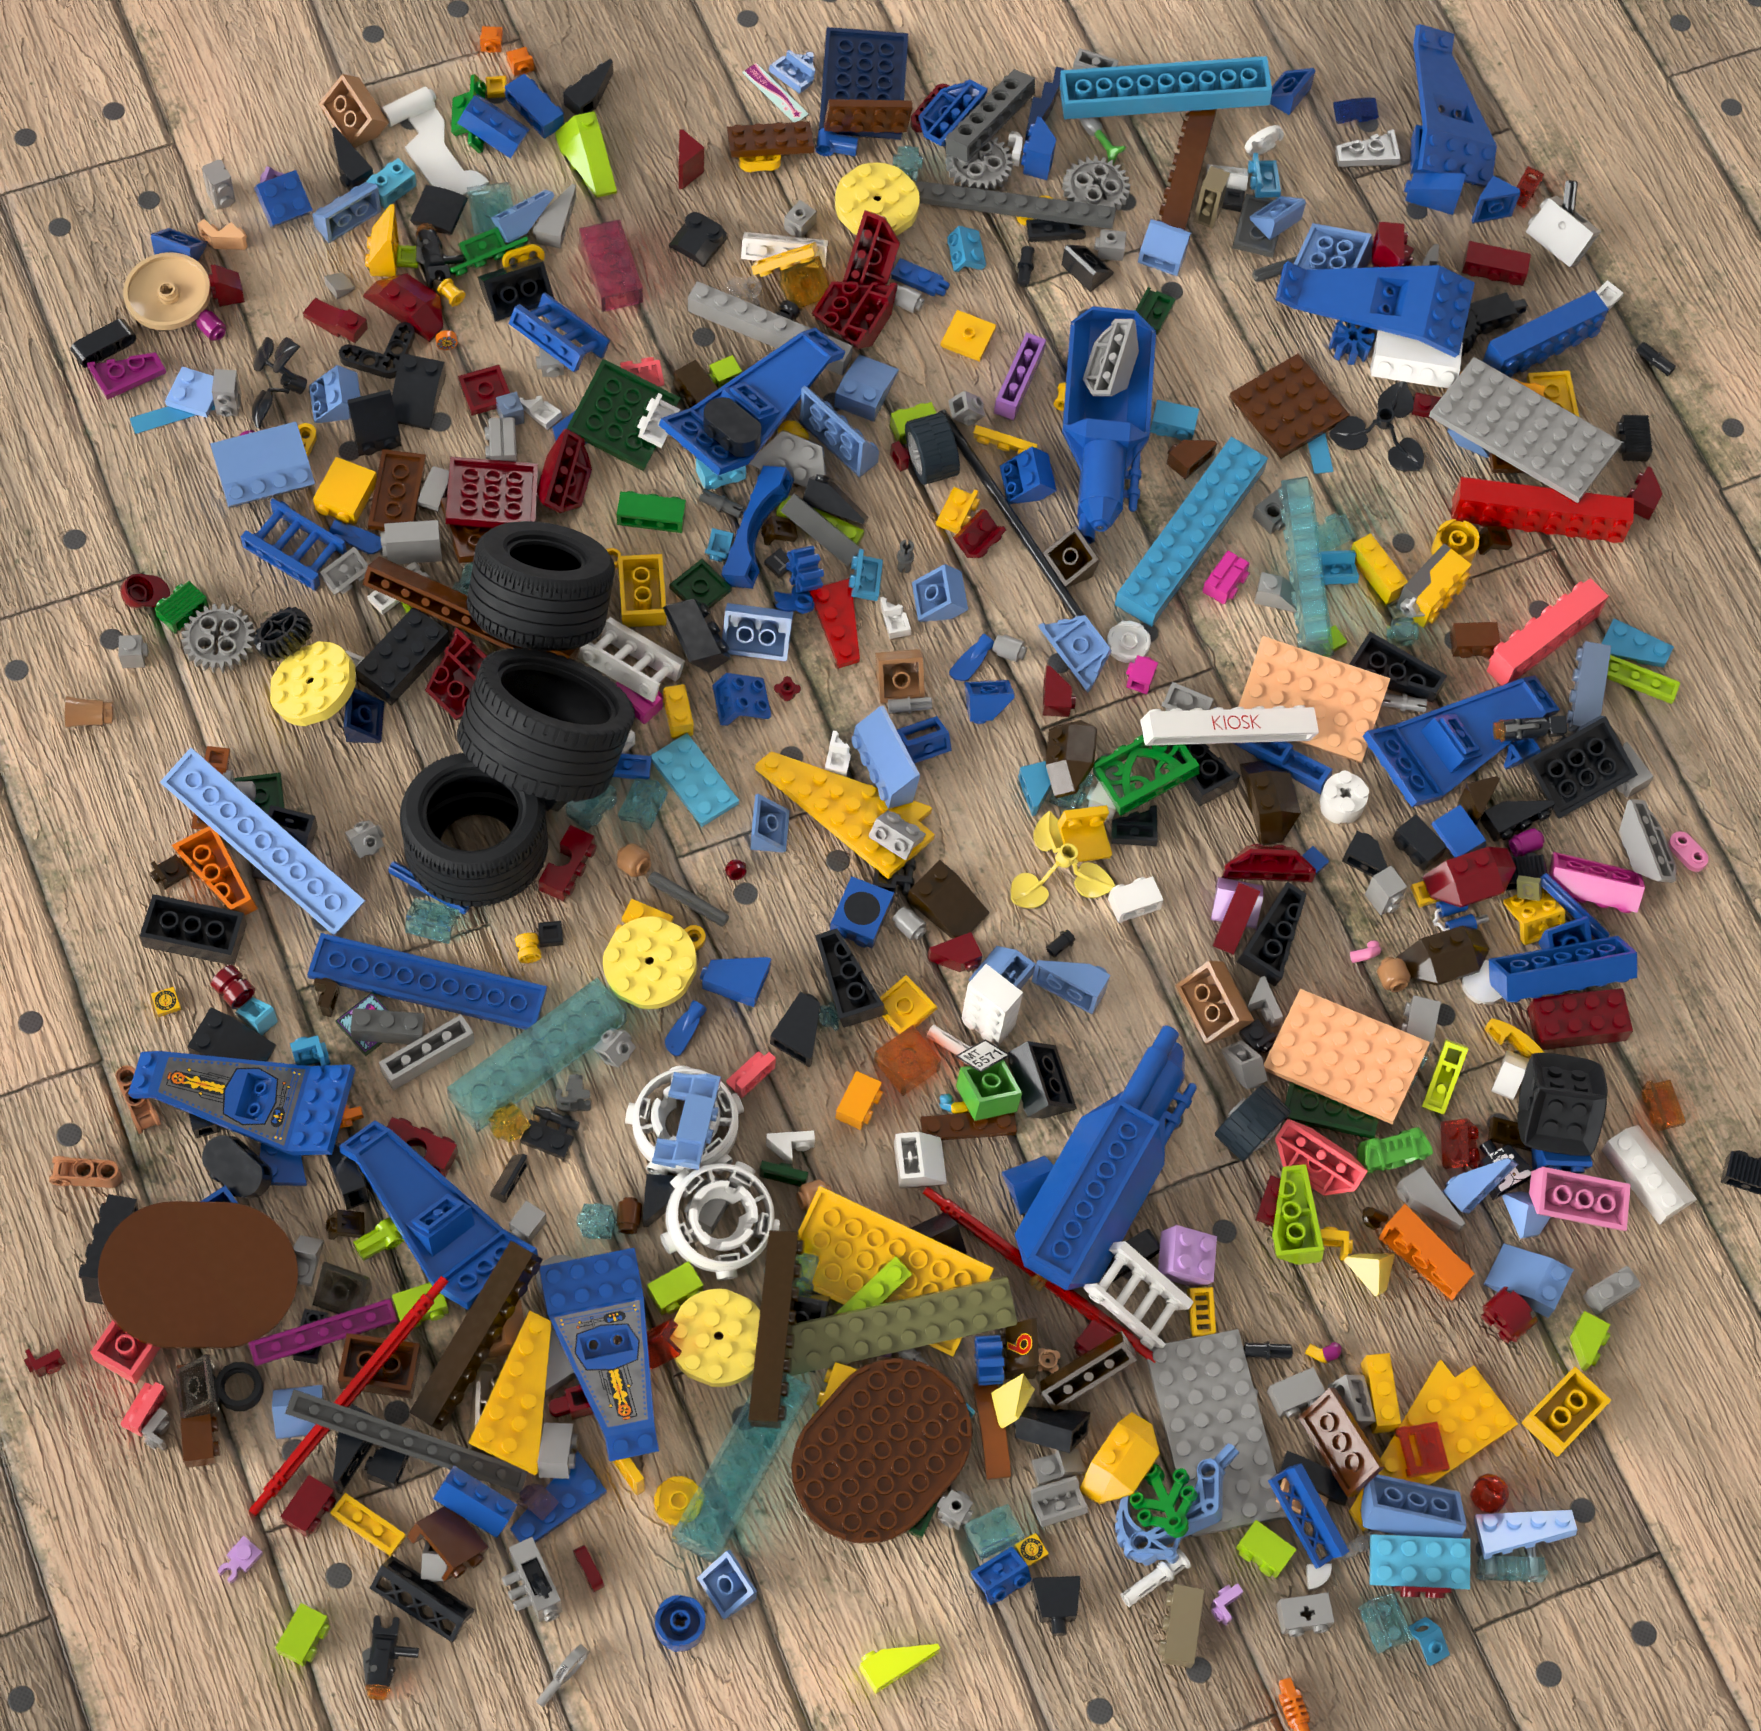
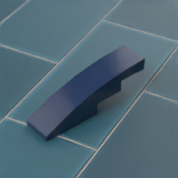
M1056 67L1053 83L1044 82L1042 97H1033L1025 141L1029 139L1030 126L1036 123L1037 116L1041 117L1044 122L1049 117L1058 97L1060 73L1064 68Z

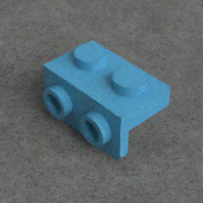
M1253 153L1252 161L1248 162V172L1252 173L1250 187L1254 189L1255 198L1280 197L1281 188L1277 160L1259 161L1258 153Z
M958 226L948 235L947 242L955 272H959L964 266L978 270L986 267L978 230Z
M859 549L857 556L853 555L851 569H854V575L851 574L849 579V587L852 588L851 597L877 601L883 560L863 556L864 549Z
M1355 550L1313 552L1310 571L1315 585L1326 586L1329 584L1347 585L1358 583L1359 574L1355 565Z
M318 1035L310 1038L300 1037L293 1043H290L296 1065L309 1066L319 1062L321 1066L331 1064L325 1042L320 1043Z

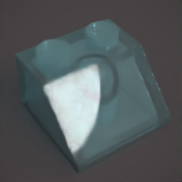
M509 182L466 187L474 234L483 233L495 228L491 217L513 206Z

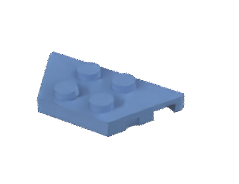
M1086 615L1077 616L1073 619L1058 620L1057 623L1047 625L1042 623L1038 625L1039 629L1088 693L1112 652L1111 648Z

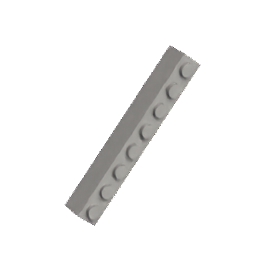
M698 281L688 296V312L774 348H779L799 333L812 329ZM826 335L842 348L845 354L843 359L829 363L825 369L843 376L852 359L853 346Z

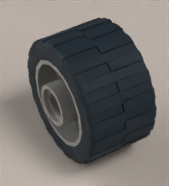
M939 412L907 421L905 424L907 448L919 481L926 485L958 476L960 473L959 454L951 426L945 415Z
M1262 1084L1247 1099L1243 1098L1229 1112V1117L1217 1129L1215 1136L1241 1161H1245L1251 1154L1263 1148L1273 1138L1281 1124L1291 1114V1110L1270 1089Z

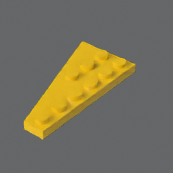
M529 1311L468 1443L536 1475L538 1473L537 1462L542 1430L551 1321Z

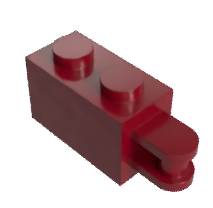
M580 1385L565 1389V1396L555 1398L549 1403L550 1415L555 1418L570 1414L572 1420L594 1414Z

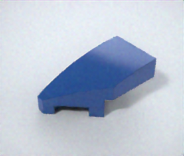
M1534 739L1514 741L1509 744L1504 763L1505 770L1522 764L1523 758L1540 749Z

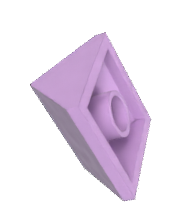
M1218 877L1211 920L1223 921L1238 882L1260 891L1246 927L1256 928L1263 901V886Z

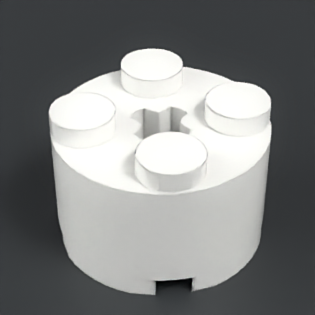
M1344 770L1332 775L1326 781L1320 795L1322 814L1329 821L1336 824L1355 822L1361 816L1367 803L1368 787L1361 778L1349 771Z

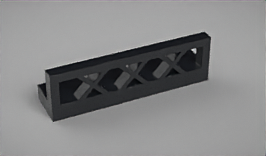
M393 1555L381 1564L370 1586L371 1590L452 1643L456 1640L463 1624L471 1618L475 1609L434 1582L421 1579L420 1573ZM382 1577L391 1582L393 1589L387 1590L379 1585ZM406 1591L411 1594L413 1603L408 1604L405 1602L401 1592ZM427 1605L432 1608L434 1616H426L421 1606ZM443 1619H449L456 1624L453 1632L444 1627Z

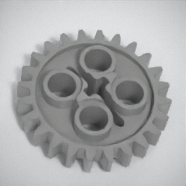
M998 137L993 140L990 139L968 162L947 154L945 164H947L946 171H949V178L954 177V183L961 182V187L968 186L969 188L988 190L990 187L995 191L996 185L1002 187L1003 181L1007 182L1008 177L1011 176L1013 161H1011L1012 154H1009L1010 148H1004L1005 142L998 144Z
M1097 156L1094 157V161H1091L1089 157H1086L1085 162L1078 159V164L1072 163L1071 169H1067L1066 175H1064L1063 196L1068 197L1067 201L1116 207L1120 211L1122 205H1125L1129 198L1131 186L1128 183L1129 177H1125V170L1119 171L1120 164L1113 166V160L1107 163L1105 162V157L1101 161H1098Z
M213 604L212 610L204 606L203 613L196 610V618L189 616L191 624L184 623L186 631L181 632L184 638L181 640L184 653L188 654L189 661L194 660L196 667L202 664L203 671L211 667L213 673H215L217 668H220L222 673H224L226 666L233 670L234 663L241 666L240 659L248 660L247 653H253L251 646L255 645L253 623L249 622L248 615L243 616L241 609L235 612L233 605L228 610L225 608V604H222L220 609H217L216 605ZM223 621L220 627L221 636H219V622ZM209 625H212V626H213V627L210 628V629H205L206 626H209ZM229 628H236L233 631H227ZM218 640V654L215 655L217 649L216 641ZM205 645H209V646H210L209 648H206V649H202V648H201L202 646H205ZM227 647H231V648H232V649L229 650V651H224V649L227 648Z

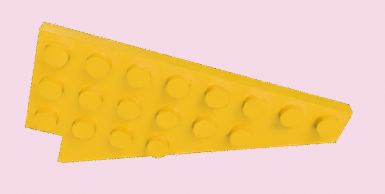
M772 751L755 764V770L871 866L878 869L887 879L891 878L908 860L912 859L934 840L935 834L921 823L932 812V807L913 800L912 803L888 809L885 801H882L879 797L878 788ZM888 810L897 813L901 819L909 824L916 825L920 831L926 834L923 841L912 849L906 860L869 838V833L876 818Z
M1439 1360L1382 1454L1380 1460L1385 1468L1378 1474L1431 1486L1515 1428L1518 1423L1474 1365L1457 1377H1454L1443 1361ZM1363 1487L1348 1512L1364 1532L1368 1528H1363L1360 1511Z

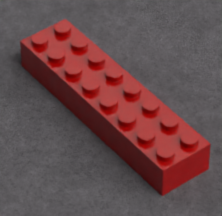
M1461 477L1452 498L1451 519H1457L1456 521L1460 522L1467 521L1483 527H1507V529H1518L1525 532L1534 531L1547 535L1558 534L1570 538L1582 537L1589 540L1598 539L1611 543H1623L1634 519V498L1586 492L1577 503L1553 488Z

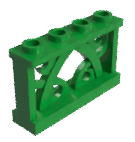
M1140 735L1133 743L1127 746L1122 745L1107 757L1105 755L1101 756L1095 761L1093 773L1120 816L1199 774V764L1192 757L1185 744L1174 745L1172 751L1166 754L1167 745L1164 747L1159 745L1145 746L1144 737ZM1177 751L1184 758L1185 764L1180 763L1173 757ZM1137 757L1160 761L1155 768V780L1150 781L1143 776L1130 777ZM1164 764H1167L1164 767V769L1169 770V772L1166 774H1162L1160 772V769ZM1116 766L1118 771L1112 772V775L1116 777L1122 776V779L1111 780L1107 778L1106 770ZM1139 781L1142 782L1143 786L1136 789V783L1130 785V782ZM1122 785L1124 797L1119 798L1112 786Z

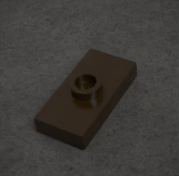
M1494 1116L1490 1118L1488 1140L1531 1152L1532 1148L1524 1145L1521 1141L1517 1122Z

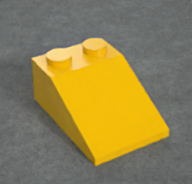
M395 204L389 205L372 227L371 236L367 238V249H370V254H366L365 266L369 267L370 276H396L399 235Z

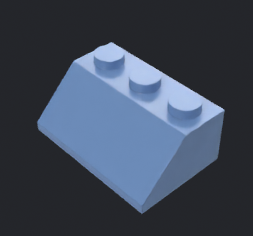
M366 182L360 186H355L350 192L335 198L333 202L317 209L312 214L315 228L328 243L381 212L378 186Z
M727 603L722 639L729 647L728 653L731 655L787 661L794 611L787 612L778 609Z

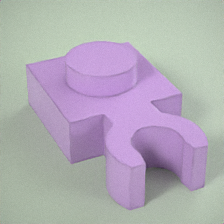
M243 1536L227 1554L231 1561L222 1564L218 1568V1573L222 1575L224 1571L231 1570L232 1574L227 1579L231 1584L237 1579L238 1571L242 1569L247 1573L263 1555V1552Z

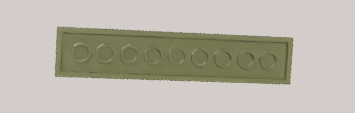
M1003 1276L796 1323V1325H792L791 1334H794V1348L789 1349L792 1368L791 1373H787L786 1377L833 1367L835 1362L846 1364L1014 1326L1017 1324V1317L1008 1277Z

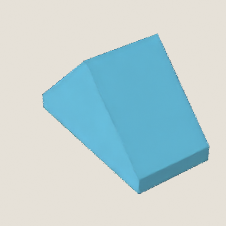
M254 997L249 999L235 1012L241 1020L260 1035H264L278 1022L274 1008Z

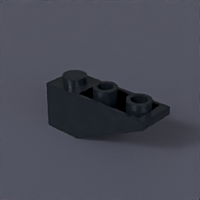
M609 59L604 63H600L595 70L585 74L577 83L565 89L563 92L564 105L574 115L592 112L597 108L613 75V60Z
M1553 800L1503 801L1485 810L1480 822L1494 842L1501 838L1506 840L1515 831L1528 829L1536 820L1543 821L1552 814L1551 811L1555 803Z

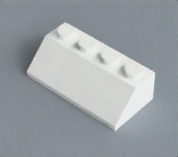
M1378 330L1370 367L1371 376L1450 388L1459 376L1463 343L1461 344L1459 355L1454 358L1419 340Z
M1639 1125L1623 1130L1608 1140L1601 1151L1626 1183L1631 1184L1630 1188L1659 1225L1697 1200Z

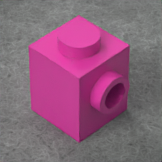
M1137 655L1135 662H1130L1126 674L1129 675L1126 687L1147 695L1155 676L1158 662H1155L1150 657Z

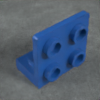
M726 673L712 685L720 725L728 726L738 716L769 719L771 717L763 678Z

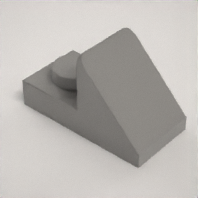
M1260 977L1247 1008L1249 1012L1262 1008V1016L1265 1021L1269 1022L1272 1028L1280 1025L1283 1015L1266 977Z
M299 1236L293 1247L298 1265L297 1284L312 1287L324 1240Z
M1073 1449L1070 1454L1057 1450L1055 1454L1034 1459L1031 1462L1038 1486L1086 1472L1079 1449Z

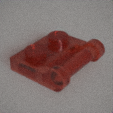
M1437 1421L1414 1426H1403L1394 1430L1396 1437L1400 1440L1407 1467L1405 1469L1407 1478L1445 1472L1450 1469ZM1414 1435L1422 1465L1420 1467L1416 1466L1409 1436Z

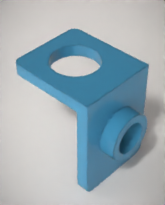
M1424 1617L1406 1628L1407 1632L1419 1641L1429 1666L1449 1656L1450 1653L1441 1628L1429 1618ZM1421 1626H1429L1425 1631H1416Z

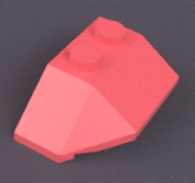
M1287 1119L1275 1138L1283 1167L1306 1164L1311 1188L1323 1196L1356 1191L1368 1172L1351 1153L1314 1129L1293 1120Z

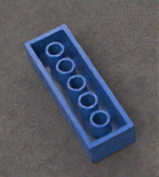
M1595 290L1491 340L1482 362L1511 378L1519 371L1524 372L1528 370L1531 365L1543 363L1548 357L1554 354L1559 355L1570 346L1575 347L1588 337L1593 338L1598 335L1609 309Z
M1619 936L1489 959L1490 984L1507 1002H1519L1525 998H1541L1547 994H1562L1564 991L1584 990L1590 986L1601 987L1612 982L1623 983L1629 981V979L1637 978V952Z

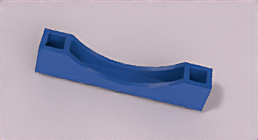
M763 466L761 473L757 477V483L750 495L748 507L743 513V520L737 529L736 538L729 550L726 564L722 568L721 575L731 587L750 589L754 587L760 571L755 557L757 535L768 515L789 495L794 479L787 467Z

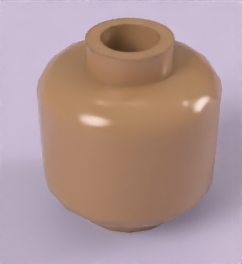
M628 844L619 849L617 853V866L631 877L645 875L651 867L650 854L637 844Z
M1387 957L1381 961V965L1377 969V975L1383 988L1392 992L1404 990L1411 979L1405 962L1400 958Z
M820 1179L801 1185L799 1192L796 1193L800 1209L808 1211L819 1186L832 1191L831 1186L826 1185Z

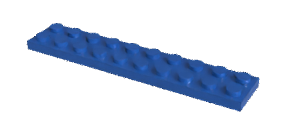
M324 933L320 934L307 974L309 979L329 978L334 980L339 986L368 993L373 992L377 995L533 1032L536 1030L547 992V986Z

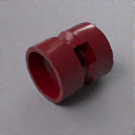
M228 965L213 977L211 987L219 995H224V1001L232 1009H238L252 998L255 993V987L247 979L242 980V973L234 965Z

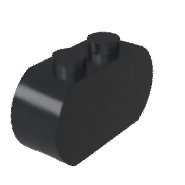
M720 397L706 404L703 427L708 437L715 439L724 450L737 457H747L759 450L761 446L760 422L730 398Z
M220 1135L212 1138L205 1145L202 1153L203 1166L210 1171L208 1174L212 1179L226 1185L233 1197L255 1198L268 1190L272 1182L271 1167L238 1137Z

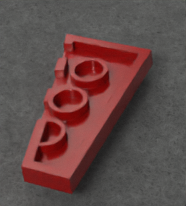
M850 578L809 591L838 668L860 662L853 597H851L852 588L849 587Z

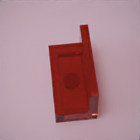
M673 1319L647 1331L650 1369H654L680 1356L682 1353L678 1346L670 1339L678 1327V1324Z

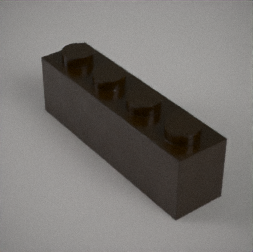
M697 360L674 371L673 385L678 393L681 392L684 395L685 401L690 408L718 390Z
M1120 1331L1041 1380V1393L1055 1412L1137 1361L1135 1349L1124 1333Z

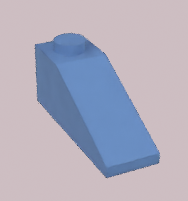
M544 190L491 217L495 228L498 227L504 242L512 243L528 233L555 196L552 191Z
M1506 1158L1465 1172L1457 1177L1454 1176L1446 1183V1188L1442 1192L1461 1212L1469 1214L1518 1163L1515 1160Z

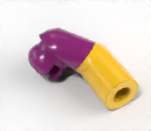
M1333 1342L1321 1349L1310 1343L1305 1354L1322 1363H1328L1339 1358L1342 1353V1347L1339 1343Z

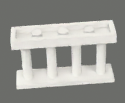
M611 617L606 621L601 636L602 639L595 645L590 642L582 646L578 655V659L651 702H654L661 684L659 682L666 676L676 682L681 676L685 660ZM612 644L620 650L613 656L603 649L607 645ZM629 654L639 661L634 666H630L622 660ZM647 665L658 671L651 678L640 672Z
M1126 1241L1114 1242L1109 1250L1115 1255V1261L1099 1285L1097 1283L1085 1284L1083 1288L1089 1293L1090 1299L1096 1303H1101L1141 1338L1140 1342L1150 1349H1153L1154 1346L1156 1348H1164L1166 1344L1158 1337L1163 1327L1175 1310L1189 1309L1194 1301ZM1123 1265H1127L1132 1270L1133 1275L1115 1300L1106 1290ZM1140 1280H1144L1149 1285L1150 1290L1132 1315L1123 1306ZM1161 1295L1166 1300L1167 1305L1149 1330L1140 1321L1156 1297Z

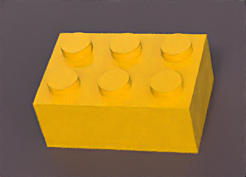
M662 554L618 556L622 624L627 627L667 625V616L663 610V607L666 606Z
M1574 1366L1527 1415L1521 1424L1558 1457L1609 1404L1611 1399Z

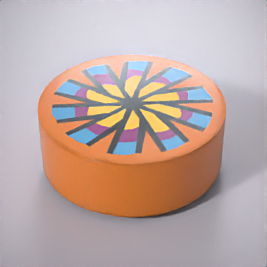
M450 330L441 331L435 337L436 346L441 350L453 349L458 344L456 333Z

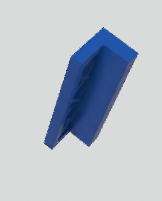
M1302 1463L1289 1466L1268 1480L1315 1569L1320 1568L1333 1558L1342 1557L1350 1552ZM1286 1477L1290 1484L1288 1493L1282 1491L1277 1482ZM1293 1500L1299 1501L1301 1505L1300 1515L1294 1513L1291 1508ZM1305 1522L1311 1523L1313 1527L1312 1537L1306 1535L1303 1530ZM1317 1544L1323 1545L1328 1554L1322 1559H1319L1315 1552Z

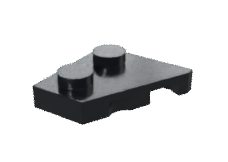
M1157 805L1150 806L1149 810L1142 813L1136 811L1126 817L1112 820L1111 844L1157 846Z

